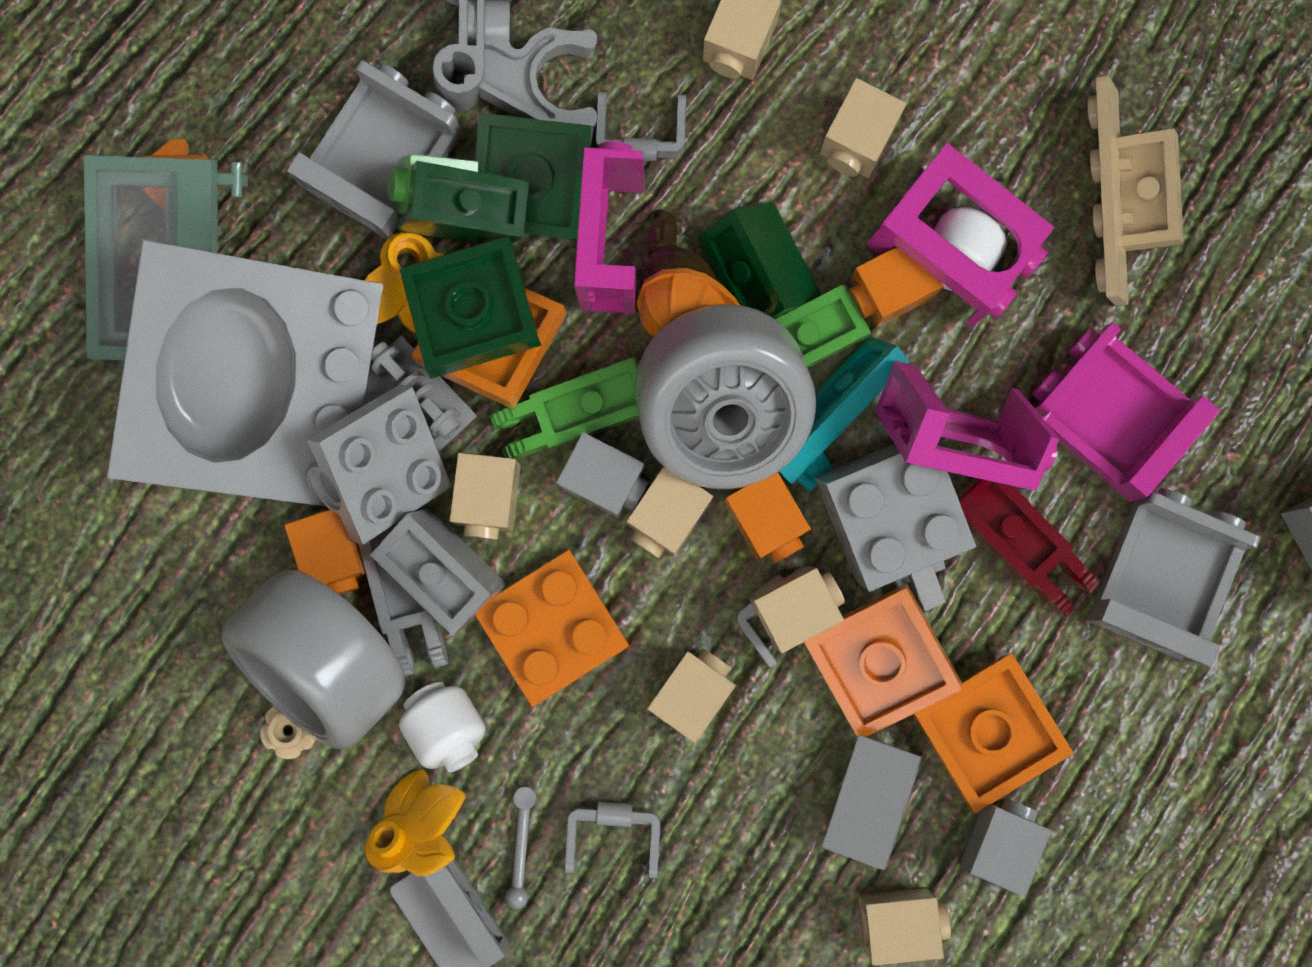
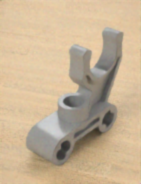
M445 0L450 4L459 6V44L446 46L439 51L434 59V87L438 96L450 103L458 112L470 110L482 98L515 117L594 126V132L597 113L593 108L587 107L572 111L557 108L544 98L537 83L538 72L547 61L555 56L571 54L585 59L593 57L597 44V35L593 30L569 31L549 27L532 36L523 48L515 49L510 45L509 41L510 0ZM462 72L467 74L464 78V84L458 85L450 82L453 81L454 73Z

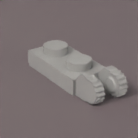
M397 522L365 544H359L382 635L387 634L390 648L398 658L405 676L414 674L415 663L408 640L403 631L404 629L422 625L427 654L434 667L444 666L449 662L438 621L370 556L399 523Z

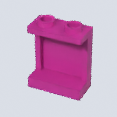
M1112 321L1098 332L1089 327L1068 350L1067 353L1074 358L1062 374L1053 369L1039 383L1031 395L1038 400L1033 407L1059 437V442L1129 502L1149 496L1221 410L1205 396L1191 401L1116 337L1121 328Z

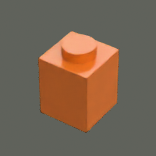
M896 247L856 267L849 280L852 287L848 291L864 319L869 317L876 329L933 300L944 286L941 281Z
M778 472L761 482L746 486L726 497L724 504L757 561L770 555L773 562L777 563L804 547L799 537L810 531L811 528Z
M327 510L284 525L299 571L320 580L340 596L359 589L357 579L367 576L359 544L350 540L339 513Z

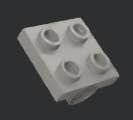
M396 386L307 439L317 462V465L313 466L309 471L310 480L316 494L330 510L339 513L350 540L362 545L402 520L407 513L414 512L452 487L412 386Z

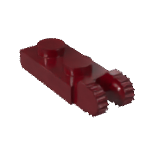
M977 478L958 497L969 528L1027 588H1033L1036 594L1062 618H1066L1075 608L1067 595L1046 577L1057 564L1079 589L1091 593L1099 586L1100 583L1096 576L1072 552L1074 547L1014 486Z

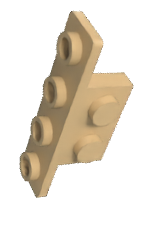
M1109 75L1096 77L1097 95L1088 97L1090 125L1092 129H1098L1099 149L1091 150L1090 154L1091 173L1094 183H1101L1102 203L1094 204L1093 224L1097 238L1103 237L1104 258L1096 260L1095 271L1099 292H1106L1107 298L1113 304L1122 306L1128 305L1126 251L1184 244L1179 144L1175 128L1120 137L1118 90Z

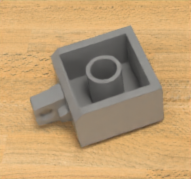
M892 444L814 477L850 570L857 583L868 592L894 582L896 587L907 583L922 611H927L946 603L936 572L946 569L944 560L976 547L947 471L906 463L896 445Z

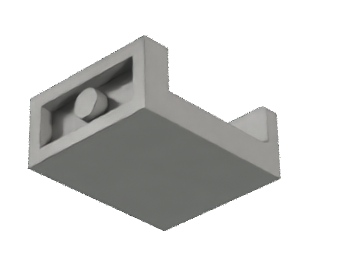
M361 60L355 69L360 78L357 87L312 156L308 158L299 152L287 172L300 188L387 240L392 235L400 232L398 231V221L402 216L396 213L397 202L390 201L389 177L392 167H399V158L410 154L448 158L462 136V131L454 116L455 108L442 97L429 91L423 97L408 88V80L392 67L381 63L377 69Z
M1159 488L1157 493L1151 492L1148 497L1134 501L1086 621L1191 666L1212 667L1220 645L1211 642L1210 638L1245 551L1257 549L1261 537L1244 530L1246 522L1236 516L1220 511H1212L1211 515L1205 514L1190 507L1192 499L1173 490Z

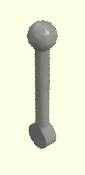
M528 786L517 789L513 797L514 803L519 810L512 887L508 889L505 895V901L512 909L524 907L528 900L527 892L523 888L530 808L537 801L535 790Z

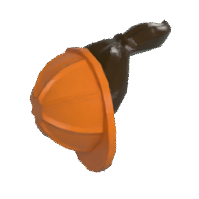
M656 210L654 213L655 220L648 230L649 261L641 275L640 292L636 301L642 326L652 338L672 320L691 310L716 304L740 305L737 299L719 283L717 276L707 262L693 251L676 245L677 222L675 215L667 210Z

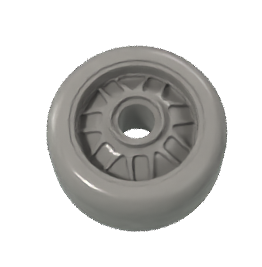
M716 304L684 313L668 323L655 335L645 349L638 365L635 380V397L643 437L651 453L664 468L691 484L711 489H734L761 482L787 466L800 452L811 432L816 414V396L813 380L801 349L782 324L756 309L740 305Z
M283 570L268 578L232 612L222 628L221 639L233 662L249 682L298 728L317 741L334 749H344L361 740L397 702L405 687V674L398 658L370 622L329 586L299 570Z

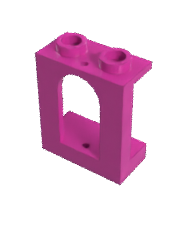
M608 141L600 143L598 148L584 147L574 283L581 311L636 314L637 282L635 266L604 265L609 191L644 193L645 190L643 151H635L631 145L623 142Z
M946 143L866 245L879 255L890 251L894 245L975 308V311L965 322L972 328L987 314L996 319L1008 307L1018 293L1010 287L1019 274L1028 278L1043 261L1048 251L1041 245L1055 227L950 144ZM946 180L1003 224L1014 235L1018 245V254L1005 271L993 272L978 266L918 218V215Z
M894 361L875 412L906 463L1034 491L1037 490L1044 472L1052 467L1056 459L1059 437L1019 389L1011 388L998 420L947 409L916 365ZM940 437L972 443L996 452L1007 461L937 446Z

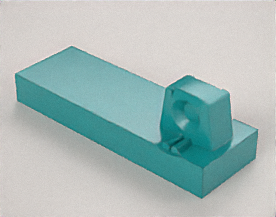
M869 336L815 392L816 414L811 432L796 457L778 472L783 480L791 485L796 482L808 491H812L817 486L814 477L833 469L823 451L884 389L894 361L910 362L897 345Z

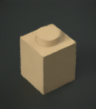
M721 0L704 39L703 61L710 63V67L722 76L732 79H738L740 76L754 80L778 23L782 0Z
M856 78L825 136L820 154L827 157L829 165L838 172L852 177L860 174L869 179L907 103Z
M458 453L450 522L457 526H465V537L498 540L499 530L513 532L521 470L519 462L516 459Z
M663 467L627 520L628 526L636 531L630 540L657 558H660L664 550L675 557L712 502L713 495L697 485L680 479Z
M808 566L749 598L774 648L780 653H784L844 621L838 609V606L845 603L841 590L829 572L821 576L815 567Z
M704 648L698 657L687 651L647 709L696 743L736 686L725 678L732 668Z
M928 888L859 895L864 949L866 956L873 966L944 959L942 940H950L951 938L949 914L946 904H938L937 897Z

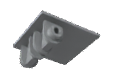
M402 335L390 346L385 342L378 344L372 350V362L369 367L363 406L398 385L412 386L439 453L478 416L440 376L431 379L425 368L414 362L411 355L415 349Z

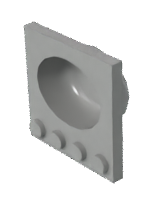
M142 239L107 478L326 506L316 494L310 480L309 471L313 466L317 465V462L307 439L363 406L383 284Z

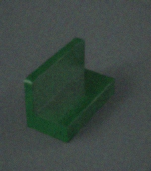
M416 161L411 169L407 212L399 218L398 231L479 245L509 236L512 244L524 238L529 181Z
M772 202L733 209L697 237L720 283L737 299L740 306L756 309L776 319L821 296L776 205Z

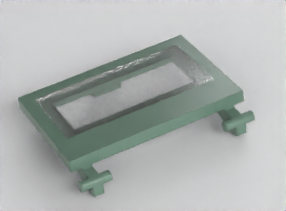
M84 155L87 359L124 361L142 239L218 253L217 185L231 186V197H242V186H248V175L242 174V162H231V173H217V160Z

